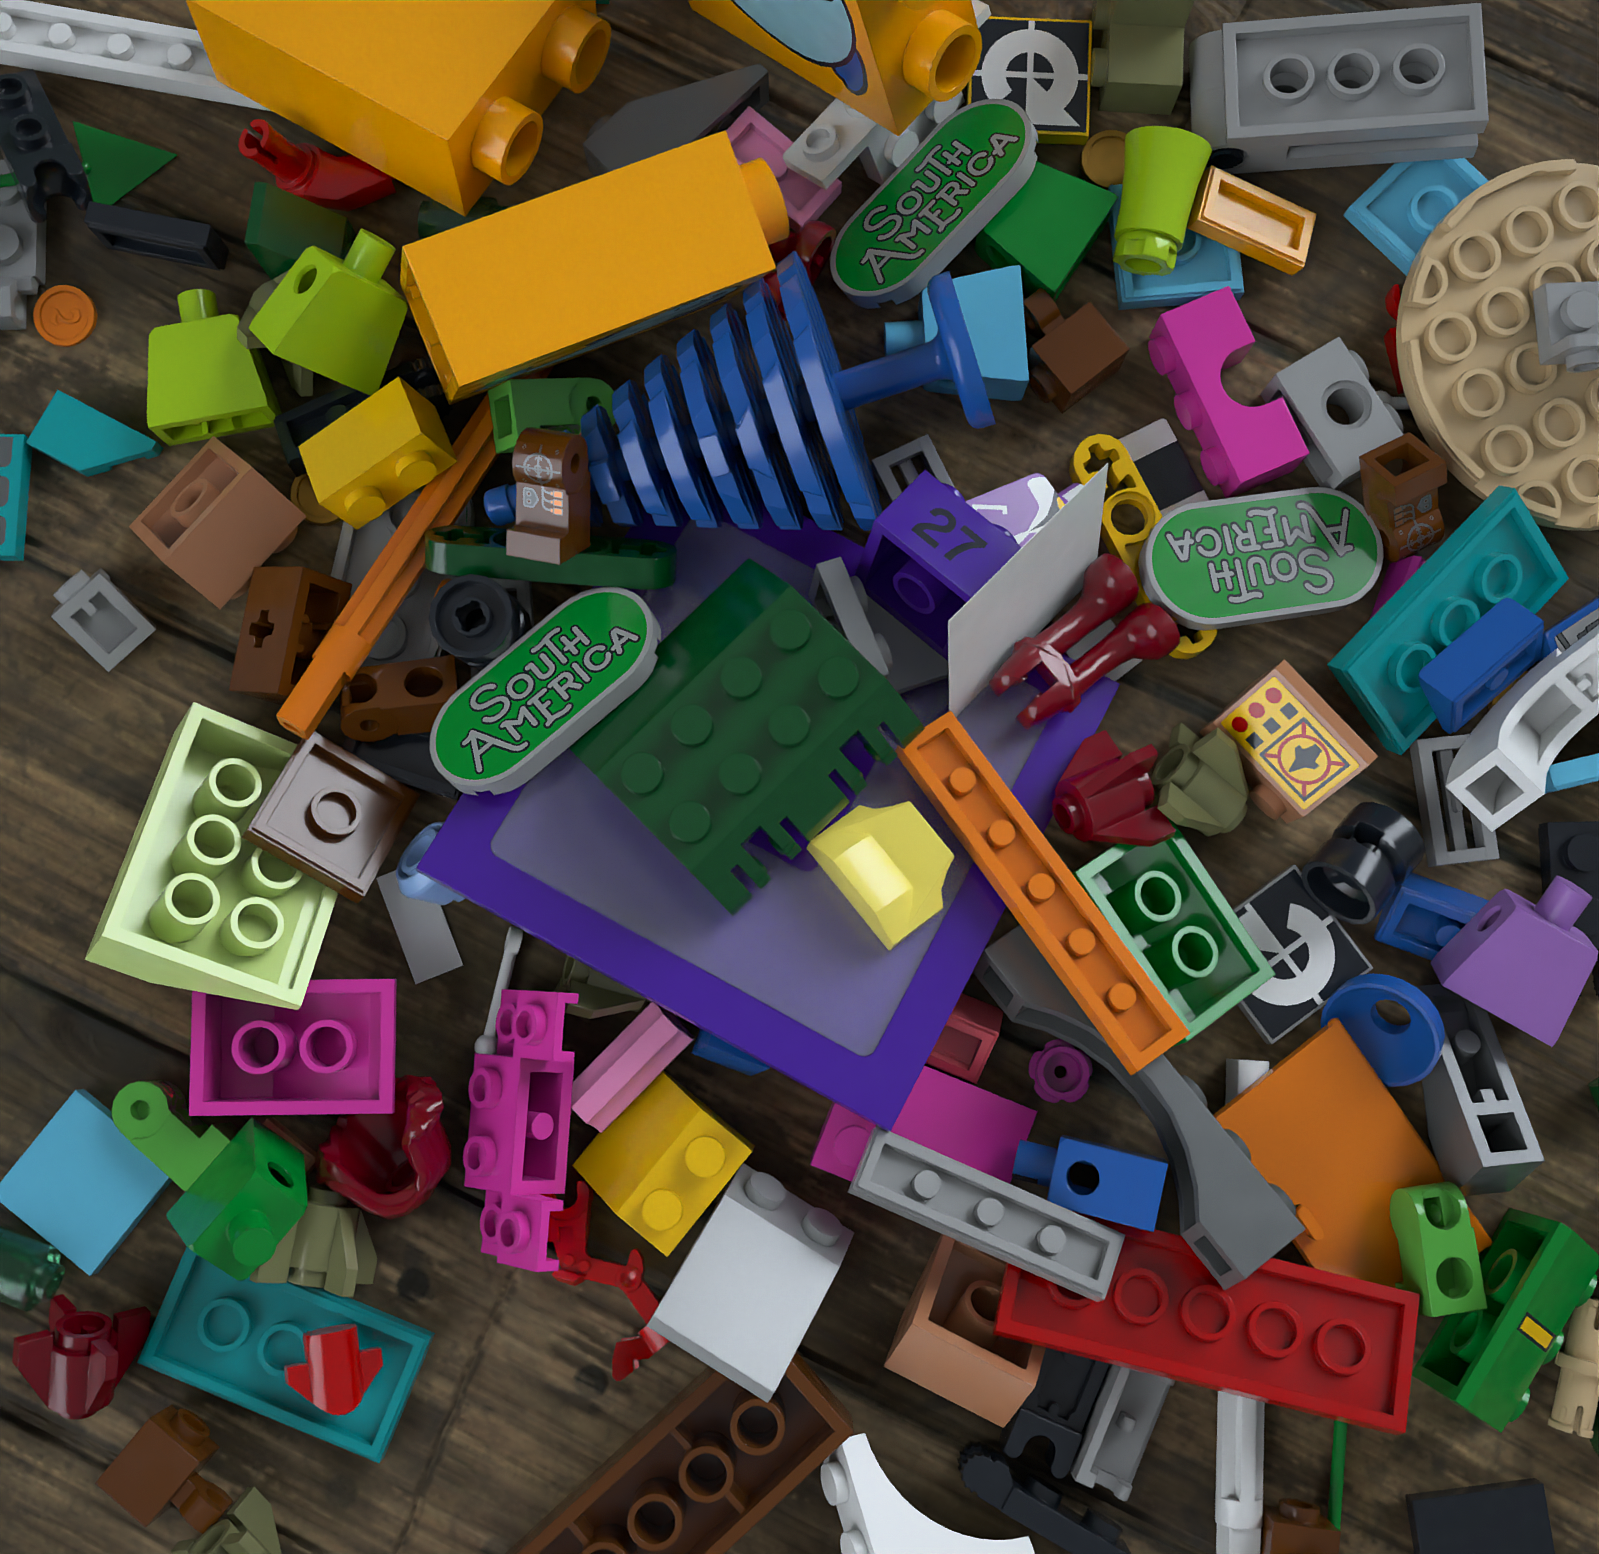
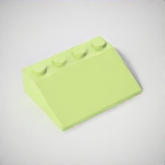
M193 702L173 734L85 960L150 983L298 1010L301 1007L338 893L242 838L243 833L297 744Z

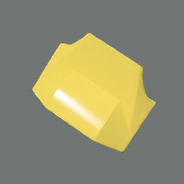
M910 801L877 809L859 805L808 843L807 850L888 951H891L943 909L941 890L947 871L954 859V854Z

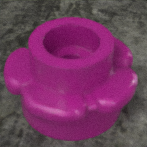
M1062 1039L1047 1042L1044 1050L1036 1051L1032 1055L1028 1066L1029 1076L1035 1081V1092L1042 1099L1051 1103H1057L1059 1100L1071 1103L1080 1099L1088 1090V1080L1093 1071L1089 1056L1082 1050L1075 1049L1074 1045ZM1059 1065L1064 1066L1066 1069V1075L1063 1078H1058L1054 1074L1055 1068Z

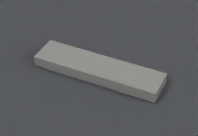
M875 1126L870 1133L848 1190L850 1194L1096 1302L1105 1300L1125 1238V1234L893 1132H887L878 1126Z

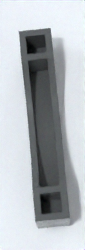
M1018 925L983 950L973 970V974L1012 1022L1043 1030L1078 1047L1107 1068L1134 1096L1154 1126L1171 1165L1179 1200L1180 1235L1224 1290L1246 1279L1305 1230L1304 1226L1295 1217L1296 1208L1292 1200L1280 1187L1273 1183H1268L1251 1163V1153L1247 1145L1235 1132L1227 1128L1224 1129L1207 1109V1100L1204 1093L1192 1079L1185 1075L1180 1076L1163 1054L1135 1074L1130 1075L1021 925Z

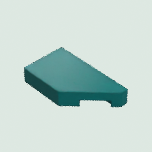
M58 389L26 441L35 450L87 477L110 471L114 465L141 457L147 459L157 457L163 450V447L153 439Z

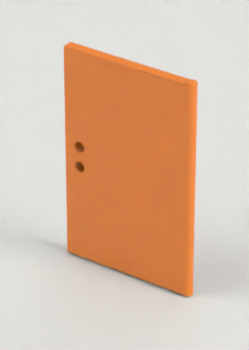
M1335 1017L1330 1019L1326 1026L1213 1116L1224 1129L1232 1130L1244 1141L1251 1153V1163L1268 1183H1273L1280 1187L1292 1200L1294 1206L1298 1205L1295 1217L1304 1226L1305 1230L1294 1238L1292 1242L1309 1267L1395 1288L1396 1282L1403 1281L1398 1238L1392 1228L1390 1219L1391 1196L1395 1190L1400 1188L1444 1182L1438 1162L1339 1018ZM1467 1205L1471 1227H1474L1479 1254L1485 1248L1491 1246L1492 1240Z

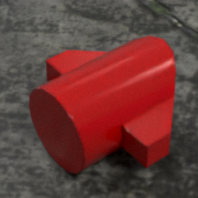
M356 1324L334 1325L304 1333L303 1342L306 1361L284 1366L286 1384L312 1404L332 1415H345L354 1411L361 1402L365 1391L383 1366L381 1348L376 1346L359 1350Z

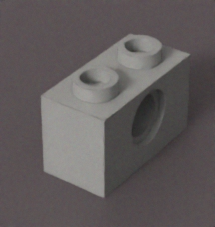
M1340 337L1276 373L1260 394L1266 404L1283 397L1310 453L1303 461L1320 487L1338 490L1361 476L1359 456L1403 435V424L1400 416L1390 404L1380 400L1369 383V372L1364 361L1356 352L1348 351ZM1334 404L1343 408L1349 417V425H1342L1333 421L1327 413L1326 405Z

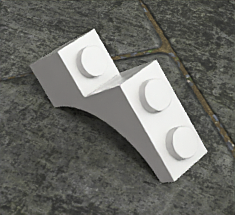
M865 1433L849 1437L823 1461L824 1464L821 1466L822 1488L828 1502L832 1506L836 1505L844 1531L840 1539L842 1554H1035L1029 1536L1009 1540L979 1539L949 1530L927 1518L904 1499L890 1483L880 1468Z

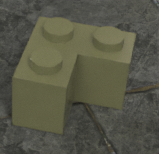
M1093 0L1092 29L1102 30L1101 48H1093L1091 56L1090 87H1099L1098 111L1171 115L1183 84L1184 27L1195 0Z

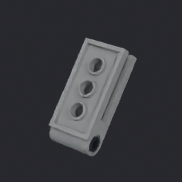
M1481 3L1223 23L1222 30L1203 34L1196 38L1189 46L1191 132L1204 138L1212 148L1205 170L1212 165L1229 174L1473 158L1478 148V133H1484L1489 121Z

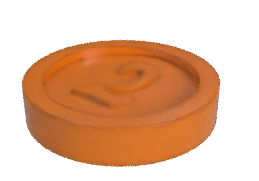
M58 285L49 288L38 298L34 307L33 319L38 333L45 340L56 346L70 347L82 343L92 334L97 323V309L93 300L80 289L70 285Z

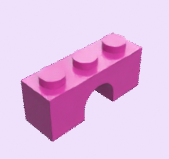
M1227 286L1159 316L1149 336V355L1157 372L1160 375H1168L1177 394L1174 397L1177 416L1186 430L1193 429L1203 449L1200 453L1201 465L1210 483L1214 486L1220 485L1225 498H1232L1293 472L1310 453L1283 397L1262 406L1248 407L1233 401L1223 389L1220 377L1221 371L1241 363L1255 343L1254 336L1230 287Z

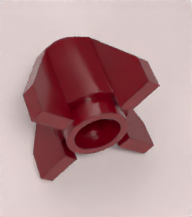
M1106 730L1085 738L1055 788L1052 811L1059 827L1065 833L1072 834L1083 842L1091 840L1152 847L1172 838L1176 830L1165 814L1158 809V805L1145 811V808L1151 806L1154 801V789L1147 773L1151 771L1159 755L1152 744L1147 745L1121 759L1123 754Z
M64 1294L51 1296L49 1309L50 1331L47 1329L14 1337L12 1363L48 1409L57 1412L61 1417L67 1419L88 1418L111 1403L116 1386L148 1338L151 1311L146 1306L114 1313L112 1326V1320L105 1314L94 1311L76 1312L77 1308Z

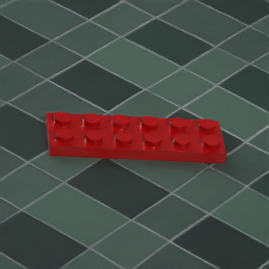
M1079 1212L1075 1213L1125 1234L1105 1300L1096 1302L1006 1262L993 1335L1393 1435L1406 1433L1420 1298L1418 1293L1270 1258L1246 1279L1224 1290L1182 1236L1154 1229V1232Z

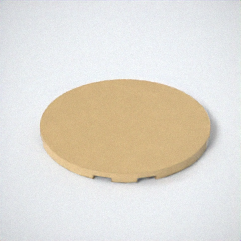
M1575 159L1538 162L1501 174L1473 191L1436 224L1414 258L1403 286L1398 307L1396 349L1401 383L1414 420L1429 447L1447 462V469L1464 486L1484 501L1499 485L1515 488L1536 524L1563 530L1593 531L1599 530V369L1570 373L1566 371V364L1540 365L1533 291L1545 283L1599 281V166L1576 163Z

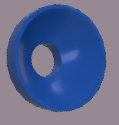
M1374 973L1356 976L1347 980L1332 993L1322 1010L1321 1029L1327 1025L1330 1019L1339 1018L1385 1086H1408L1421 1081L1431 1073L1441 1056L1445 1033L1444 1024L1437 1008L1417 987L1402 979ZM1385 999L1398 1002L1408 1011L1411 1022L1402 1026L1386 1022L1378 1014L1376 1002Z

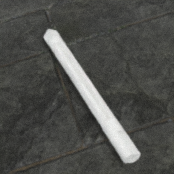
M1226 1059L1225 1105L1268 1072L1269 1061ZM1218 1391L1216 1554H1260L1261 1527L1263 1526L1265 1402Z

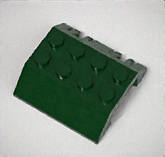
M748 558L657 645L654 653L658 659L648 679L633 694L568 748L734 917L754 897L730 872L736 865L760 889L772 880L767 874V868L754 855H750L742 847L761 829L767 835L768 842L781 855H786L792 860L802 849L779 824L784 818L806 841L810 842L850 803L828 776L831 772L855 795H858L868 785L860 770L841 752L855 736L863 743V748L875 761L888 766L898 755L878 731L877 727L880 726L903 749L925 728L890 682L789 583Z

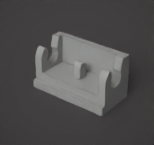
M1109 1364L1081 1432L1083 1437L1069 1469L1074 1480L1090 1488H1093L1094 1484L1098 1483L1113 1491L1118 1499L1127 1501L1133 1488L1131 1483L1169 1388L1174 1385L1175 1380Z

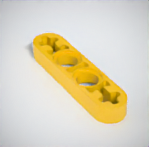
M1096 434L1089 436L1078 445L1070 460L1069 474L1072 483H1079L1084 486L1098 472L1088 474L1085 470L1091 458L1090 453L1094 452L1099 460L1109 457L1113 461L1107 472L1108 480L1114 490L1122 482L1128 488L1115 492L1104 502L1100 535L1110 554L1126 563L1135 575L1139 586L1138 597L1135 600L1137 605L1149 603L1151 601L1143 589L1139 576V554L1151 529L1163 516L1124 445L1110 435ZM1122 504H1130L1137 507L1142 512L1145 520L1143 530L1134 535H1124L1118 532L1111 521V512L1115 507ZM1217 629L1198 630L1194 634L1196 642L1194 644L1191 643L1187 636L1180 637V644L1169 655L1179 659H1189L1198 656L1212 644L1217 635Z

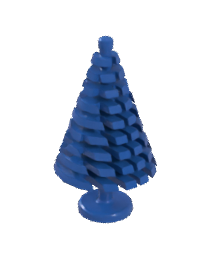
M793 251L777 264V277L781 286L779 288L786 318L794 338L793 342L785 321L782 320L776 300L768 284H765L764 278H761L749 285L743 292V304L747 313L746 321L752 347L736 310L733 311L732 305L726 303L712 314L710 318V333L714 341L712 344L714 355L705 338L701 337L699 330L693 329L677 343V360L681 368L679 374L674 364L670 365L668 356L663 354L658 356L644 369V385L650 399L649 402L644 394L641 396L637 383L630 379L612 394V412L620 431L618 435L615 434L607 410L597 404L580 419L581 436L585 439L588 447V472H590V527H602V504L607 505L613 522L621 527H642V504L646 512L652 515L656 526L682 527L683 504L690 519L695 520L697 527L720 528L723 527L722 523H724L720 496L734 523H737L739 528L760 529L763 527L762 523H764L763 508L757 494L760 490L764 504L776 526H779L780 529L801 530L804 527L803 509L798 498L800 496L799 487L800 491H803L810 514L821 530H843V511L839 501L840 496L834 471L828 456L829 453L845 498L850 504L856 522L863 531H871L875 519L882 513V508L854 408L937 380L948 379L957 388L969 425L979 429L996 424L950 272L947 271L932 277L927 285V293L938 326L937 335L934 339L842 370L807 271L797 252ZM565 429V430L563 431V432L571 433V432L568 431L567 429ZM505 484L485 492L484 508L490 521L497 526H503L516 521V484L512 486Z

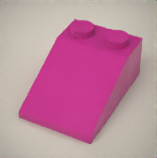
M397 979L310 980L302 1005L298 1010L192 991L189 1116L395 1113Z
M924 1065L890 1132L1010 1184L1020 1139L1027 1141L1038 1111ZM832 1102L810 1157V1164L852 1182L870 1133L876 1125Z

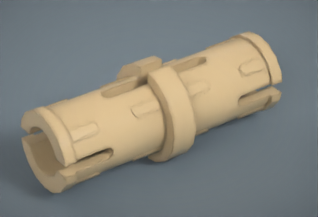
M1589 1298L1586 1303L1573 1310L1564 1352L1559 1351L1556 1355L1554 1364L1560 1366L1561 1369L1551 1417L1548 1419L1549 1426L1570 1434L1575 1431L1578 1436L1593 1438L1594 1431L1592 1429L1599 1400V1300Z

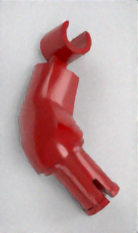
M256 119L250 122L251 127L263 136L262 140L246 128H244L240 135L239 151L243 156L252 159L275 175L278 188L324 208L348 212L396 193L392 182L395 178L353 155L336 157L313 144L305 142L294 144L273 129L263 119Z

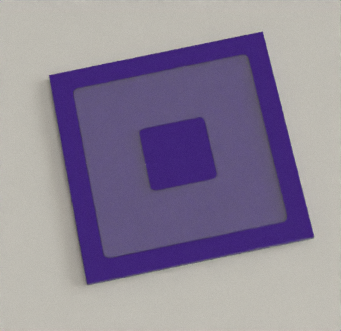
M757 492L763 508L764 523H762L763 527L760 529L739 528L737 523H734L720 496L724 522L722 523L723 527L720 528L697 527L695 520L690 519L683 504L682 527L656 526L652 515L647 513L643 507L642 527H630L624 538L663 541L676 547V582L667 588L655 590L623 589L637 594L647 604L660 625L662 641L748 558L789 583L812 605L808 593L816 564L841 557L849 577L855 576L864 548L831 530H821L816 522L803 516L804 527L801 530L780 529L779 526H776L768 512L760 492ZM593 586L592 589H594V588H599V587H603V586ZM1064 654L1062 655L1069 665L1075 661ZM1036 670L1032 671L1028 678L1019 686L1012 687L1000 697L993 692L988 684L956 717L1042 834L1045 832L1053 816L1052 801L1055 798V788L1082 741L1095 734L1120 685L1106 676L1102 677L1081 696V703L1072 713H1059L1028 730L1023 728L1015 717L1029 705L1030 701L1040 692L1043 694L1050 688ZM949 677L899 694L924 727L949 712ZM878 726V731L895 751L897 744ZM856 736L841 752L860 770L868 785L858 795H855L831 772L828 776L850 803L817 835L859 805L877 809L910 801L954 854V859L947 871L941 890L943 909L890 951L807 850L809 842L785 818L779 824L802 850L790 860L786 855H781L768 842L767 835L761 829L742 847L750 855H754L767 868V874L772 880L760 889L736 865L730 872L754 897L733 917L569 748L525 784L510 792L493 795L490 790L484 792L475 791L477 795L463 793L416 867V871L887 1132L892 1130L1006 907V904L900 759L896 757L888 766L875 761L865 751L863 743Z

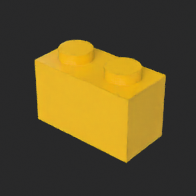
M399 376L298 446L318 503L357 530L381 516L384 511L421 486L428 484L434 477L458 462L436 407Z

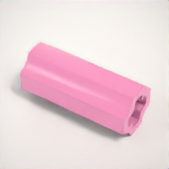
M651 1001L573 1081L571 1108L586 1124L593 1126L602 1133L695 1037L674 1013Z

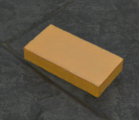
M1211 165L1203 172L1199 182L1187 229L1293 276L1305 266L1316 213Z

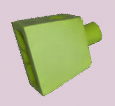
M360 229L344 260L316 246L306 248L254 317L249 326L250 331L272 354L370 396L373 395L380 388L408 310L407 300L386 281L381 279L396 249L382 238L364 229Z
M192 289L180 293L177 298L181 323L155 327L149 333L148 428L168 446L210 439L213 436L221 437L275 427L273 420L275 416L282 414L259 348L246 349L237 339V326L241 318L235 314L219 316L216 294L213 291Z

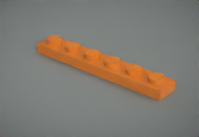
M951 710L925 726V729L905 749L897 745L895 750L898 755L897 757L1130 1075L1141 1070L1190 1034L1175 1011Z

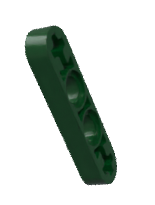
M448 525L435 527L425 532V567L438 574L456 576L473 574L496 579L644 590L667 588L676 582L677 550L673 545L663 541L590 535V546L558 565L506 555L507 529Z

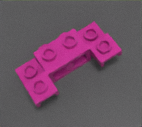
M502 989L500 1009L496 1017V1032L498 1035L497 1054L475 1053L474 1070L469 1081L468 1092L471 1108L468 1141L463 1151V1163L466 1169L464 1186L486 1190L485 1207L480 1218L482 1253L497 1256V1263L534 1272L558 1271L559 1260L548 1258L546 1255L549 1215L551 1211H563V1200L545 1197L540 1194H565L574 1052L563 1051L562 1040L565 1003L578 1004L579 994Z

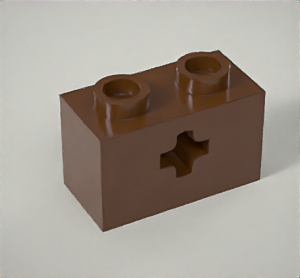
M303 566L254 567L229 691L283 705L313 661L312 655L350 600L352 584Z

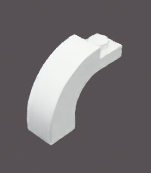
M1599 625L1563 653L1558 648L1555 649L1523 676L1482 718L1456 754L1449 769L1445 787L1491 832L1545 794L1547 772L1555 757L1582 727L1599 714Z

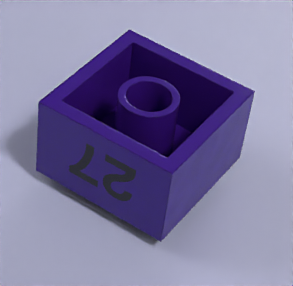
M924 470L875 519L855 576L862 582L868 597L948 661V621L1022 547L1007 529L1000 525L992 524L967 504L962 494L956 488L949 484L941 483Z

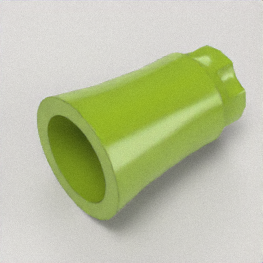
M1167 126L1139 127L1126 134L1123 186L1114 234L1117 244L1113 255V261L1120 265V269L1142 276H1165L1171 274L1174 270L1177 252L1183 246L1195 194L1212 152L1211 145L1204 138L1183 129Z

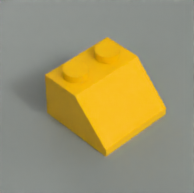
M663 1070L602 1133L599 1132L572 1166L618 1217L668 1257L751 1154L754 1145Z

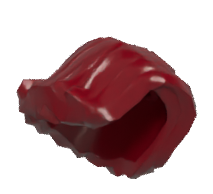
M405 1074L403 1077L395 1078V1113L344 1114L340 1116L336 1125L331 1127L326 1141L318 1145V1153L315 1159V1167L318 1170L315 1177L317 1183L322 1186L328 1185L332 1191L344 1196L362 1209L389 1220L409 1215L413 1210L426 1202L432 1196L439 1181L451 1166V1145L440 1121V1115L444 1108L443 1096L440 1089L436 1087V1082L432 1077Z

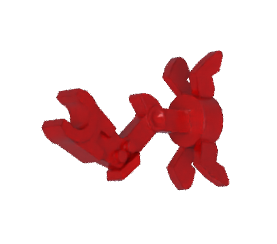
M586 1180L577 1181L578 1196L575 1204L570 1208L563 1206V1211H551L549 1215L548 1242L554 1243L561 1266L558 1271L552 1273V1276L557 1281L572 1286L581 1284L585 1280L616 1286L625 1293L645 1323L648 1324L660 1300L644 1279V1257L638 1248L631 1250L627 1265L589 1255L587 1246L590 1233L593 1188ZM540 1194L545 1197L557 1199V1194ZM647 1325L637 1333L639 1336L622 1338L621 1341L616 1342L612 1358L613 1379L615 1381L625 1379L640 1366V1360L649 1359L670 1341L647 1327Z

